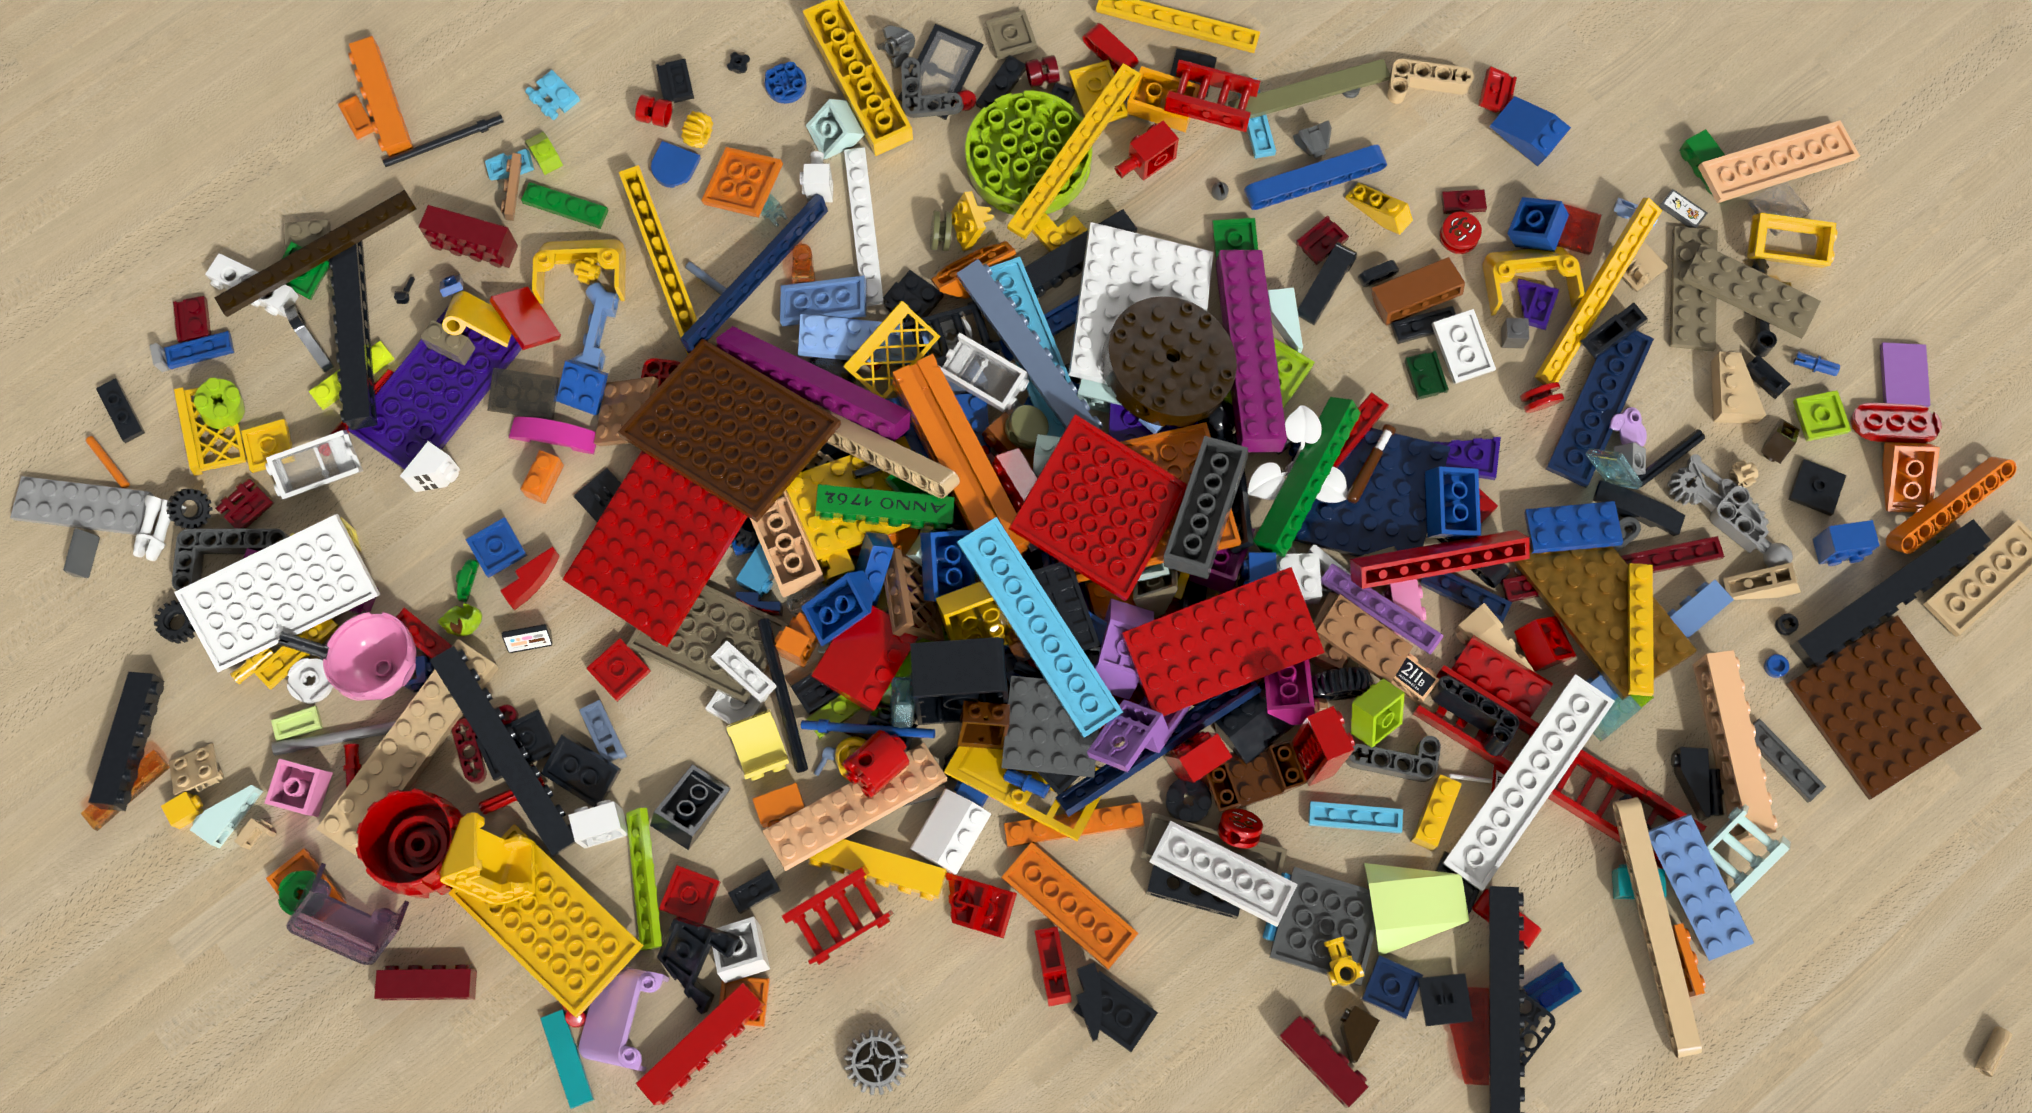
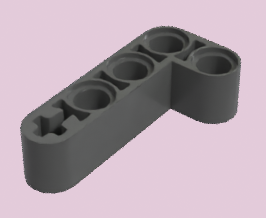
M1426 736L1417 744L1415 755L1355 744L1353 746L1354 751L1347 758L1346 763L1355 769L1418 782H1427L1437 772L1441 744L1436 737ZM1423 744H1431L1433 747V753L1426 752L1423 748ZM1355 752H1358V756L1361 757L1358 761L1355 760L1353 755ZM1381 756L1385 764L1383 766L1377 765L1374 757ZM1397 761H1404L1407 764V770L1399 769ZM1421 765H1425L1429 768V775H1424L1421 773Z

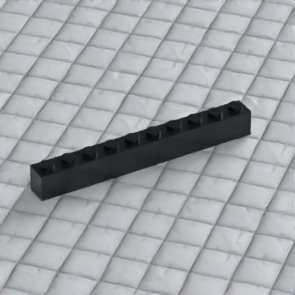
M362 240L329 259L330 268L333 271V277L330 278L332 288L334 289L332 303L336 309V314L333 315V320L337 327L335 341L339 350L336 353V359L340 365V371L337 373L339 383L341 384L339 398L343 404L340 416L342 422L346 423L351 430L378 425Z
M1972 519L1793 643L1790 647L1807 668L1812 664L1818 667L1828 660L1826 655L1831 651L1836 654L1846 647L1844 642L1849 639L1854 642L1864 635L1862 632L1864 628L1868 627L1871 630L1881 623L1880 617L1886 615L1888 618L1899 610L1897 606L1903 602L1904 605H1907L1917 598L1915 596L1916 592L1921 590L1924 593L1933 587V580L1936 578L1940 581L1952 573L1949 569L1954 566L1959 569L1969 562L1967 558L1969 555L1973 554L1976 557L1987 548L1984 545L1990 542L1991 539L1978 523Z
M452 646L432 658L430 662L542 841L554 857L576 843L571 824L567 825L563 817L566 814L560 804L555 806L550 799L554 795L548 785L542 786L538 780L542 776L536 766L530 767L526 761L530 756L523 745L520 747L516 745L514 739L517 736L511 726L506 728L501 721L505 717L499 707L494 709L489 702L493 699L486 687L481 689L478 681L481 678L474 668L469 670L465 662L469 661L464 651L462 649L457 651L455 646Z
M1489 886L1490 1113H1525L1520 1112V1102H1525V1087H1520V1077H1525V1063L1520 1062V1053L1525 1052V1039L1520 1038V1028H1524L1525 1018L1524 1013H1520V1004H1524V989H1520V979H1524V965H1519V955H1524V940H1519V931H1524V916H1519V907L1524 906V893L1519 892V887Z

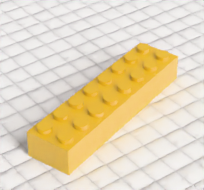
M826 0L803 10L805 25L845 100L848 101L875 156L913 140L912 127L844 1Z

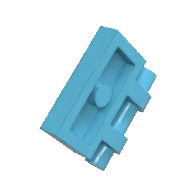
M553 70L536 82L540 88L539 90L535 91L532 87H528L525 91L529 96V100L533 104H537L541 108V112L552 120L558 117L557 109L560 108L566 113L580 101L579 96ZM546 96L552 100L550 103L544 100Z

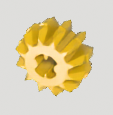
M695 111L687 115L681 134L683 142L691 147L703 148L708 143V139L711 138L710 135L713 131L711 117L705 113Z

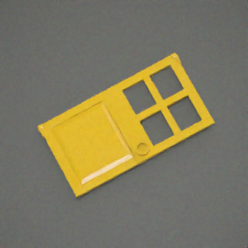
M962 746L957 748L944 770L945 774L1078 842L1102 795L1084 807L1074 829L1053 819L1060 807L1056 799L1047 815L1026 805L1032 795L1031 792L1027 790L1023 792L1022 788L1004 780L1007 769L1002 768L1003 750ZM1016 770L1027 776L1030 774L1032 778L1048 784L1038 772Z

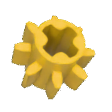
M586 256L584 261H577L574 269V274L578 276L577 280L590 285L591 280L597 281L601 272V267L597 265V261Z

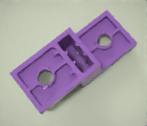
M1145 696L1139 705L1123 700L1120 704L1123 713L1105 725L1088 749L1087 754L1089 758L1128 772L1144 748L1160 753L1191 706L1163 716L1162 713L1150 709ZM1125 742L1121 747H1114L1116 743Z

